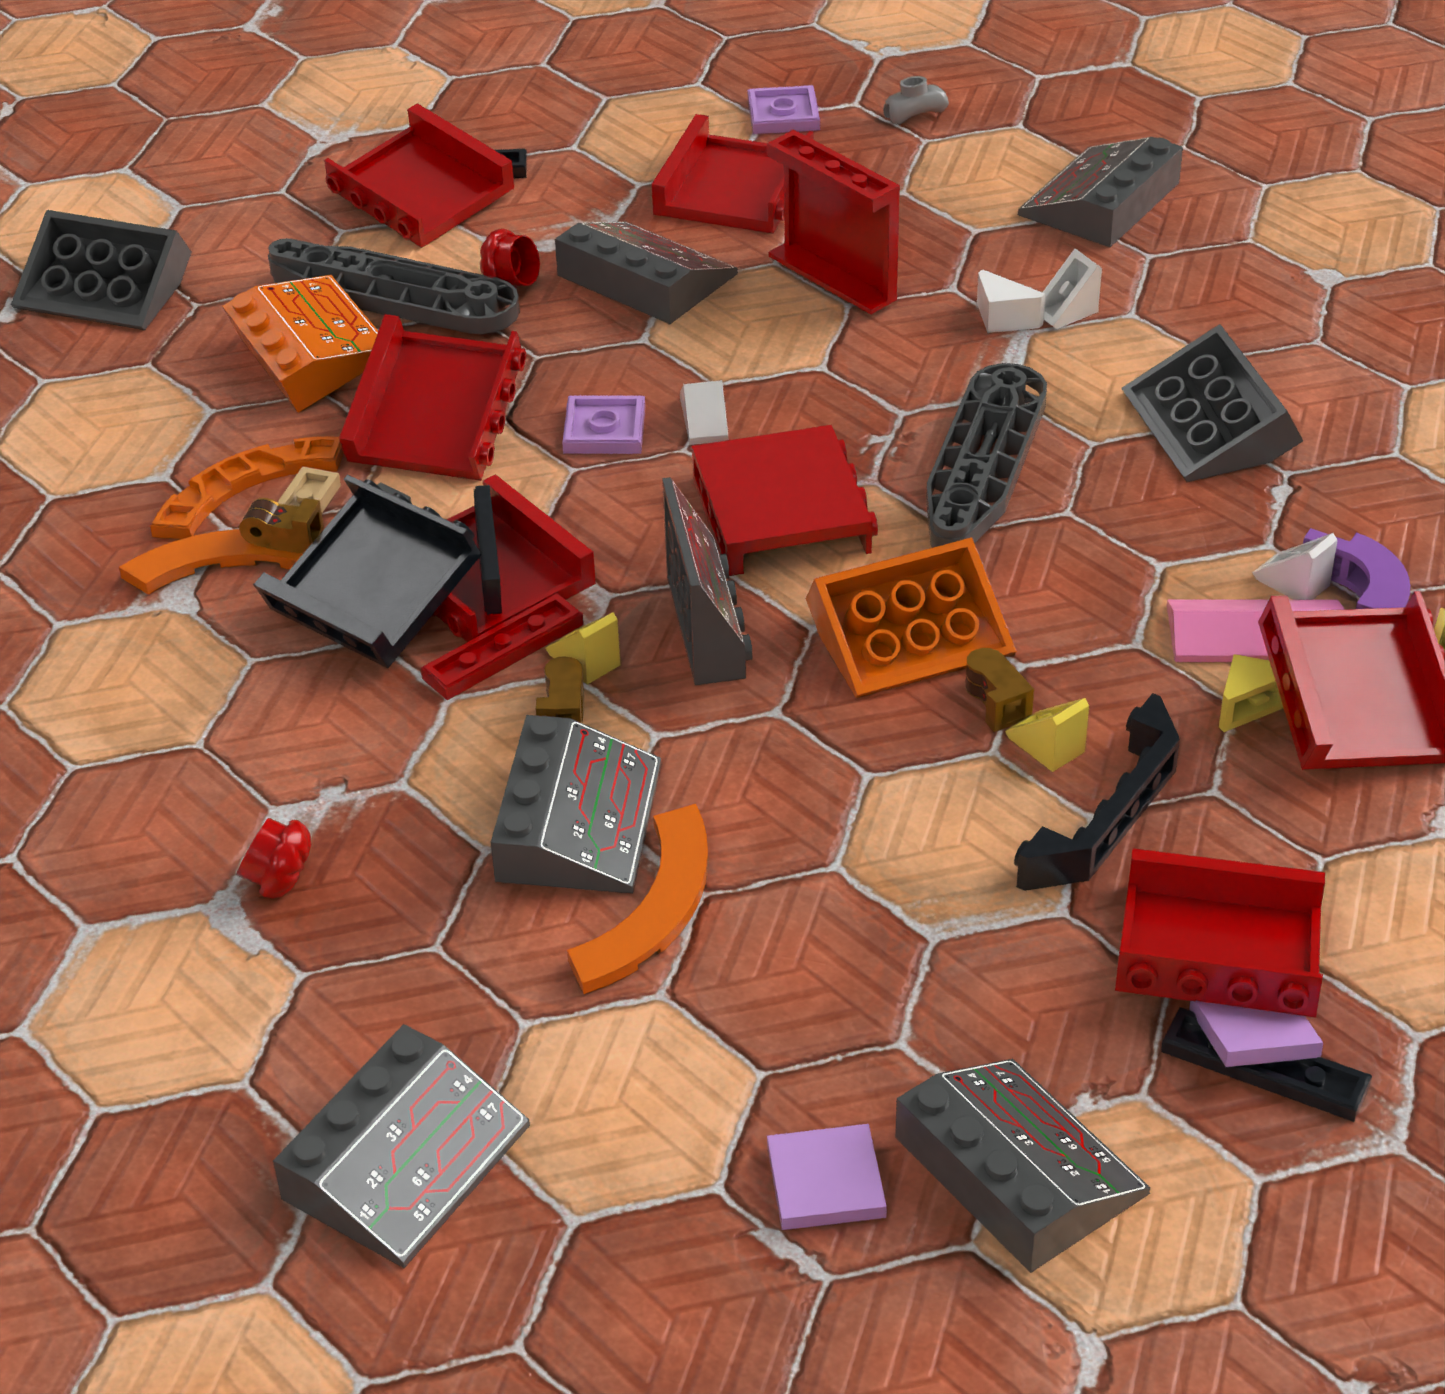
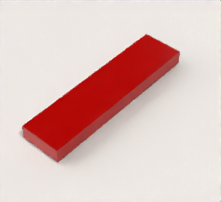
M556 593L421 667L422 679L442 697L449 700L584 625L583 613Z

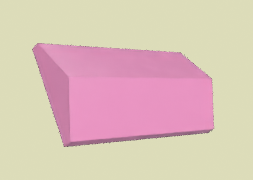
M1168 599L1167 611L1175 662H1232L1234 654L1269 660L1258 624L1269 600ZM1289 600L1292 611L1344 609L1338 600Z

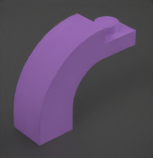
M1310 528L1304 537L1303 544L1328 534ZM1356 533L1351 541L1336 537L1337 546L1331 581L1351 589L1359 596L1360 599L1357 602L1356 609L1406 607L1409 602L1411 586L1408 573L1401 561L1385 546L1362 534Z

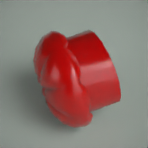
M501 228L492 231L481 246L480 270L482 275L489 278L502 279L512 284L515 288L517 286H530L537 280L540 272V257L537 247L530 237L515 235L512 231Z
M268 818L246 852L236 876L260 885L259 892L264 898L276 899L286 895L292 890L299 879L300 872L304 869V863L309 856L312 844L311 834L306 825L299 820H291L289 825H285Z

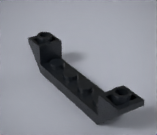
M1152 693L1141 708L1136 706L1130 713L1126 724V731L1130 732L1128 751L1139 756L1137 766L1131 773L1125 772L1121 776L1115 793L1109 800L1103 799L1099 803L1093 820L1086 828L1080 827L1073 839L1042 826L1030 841L1025 840L1021 843L1014 859V865L1018 867L1017 888L1027 891L1089 881L1174 775L1177 767L1180 738L1161 696Z

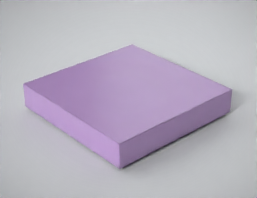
M814 86L747 90L753 134L785 133L793 129L798 132L820 131V117Z
M568 396L562 441L563 454H641L645 418V396Z
M1190 1001V1011L1195 1013L1198 1024L1225 1067L1321 1057L1323 1041L1305 1016Z
M869 1124L767 1136V1149L782 1230L886 1218L887 1206Z

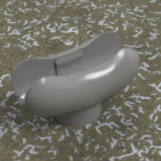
M912 76L900 81L901 91L888 97L885 101L883 112L886 118H890L891 122L900 125L912 116L924 112L941 113L948 107L949 101L946 93L940 87L933 84L927 85L925 77Z

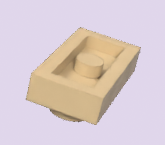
M302 466L277 503L300 506L304 498L320 500L321 512L323 513L341 486L339 473Z

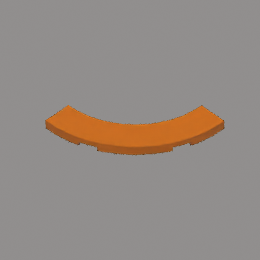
M339 437L294 439V444L271 449L269 444L240 452L206 468L188 481L189 486L178 495L173 494L164 503L150 525L152 537L183 539L194 536L204 519L232 496L262 482L297 474L302 466L337 472L344 454Z
M239 529L194 535L159 546L119 566V571L123 580L149 595L167 584L195 574V568L220 563L221 568L256 566V561H270L280 563L281 568L290 570L302 556V553L268 549L253 545L242 537Z
M696 804L653 816L654 829L661 847L660 867L649 893L640 905L626 919L603 935L584 944L567 949L569 965L583 995L606 987L637 971L638 964L648 959L655 952L662 953L681 934L691 920L702 898L707 880L708 866L707 834L703 818Z

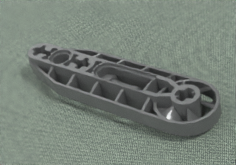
M286 238L274 241L268 247L269 267L274 283L332 275L361 310L384 315H396L406 320L473 334L493 333L505 329L517 320L520 313L517 289L509 282L499 278H489L477 273L349 246H323ZM507 305H510L504 311L499 312V310H501L502 308L506 307Z
M1000 363L989 365L977 371L971 378L927 481L926 503L929 538L932 548L971 537L975 544L1006 512L1046 408L1047 382L1042 374L1034 369L1020 364ZM1026 385L1036 390L1040 396L1026 391ZM964 419L969 421L968 423H962ZM1026 431H1027L1026 436L1023 435V434H1021V433H1019V432H1026ZM983 435H985V436H984V441H983V443H982V446H981V448L979 449V451L977 452V449H978L979 444H980V442H981V440H982V437H983ZM997 439L993 452L990 454L991 447ZM954 442L960 444L959 446H953ZM1018 454L1017 459L1009 456ZM945 465L952 469L943 470V467ZM1001 478H1009L1007 483L1000 480ZM934 489L943 492L941 494L932 495Z

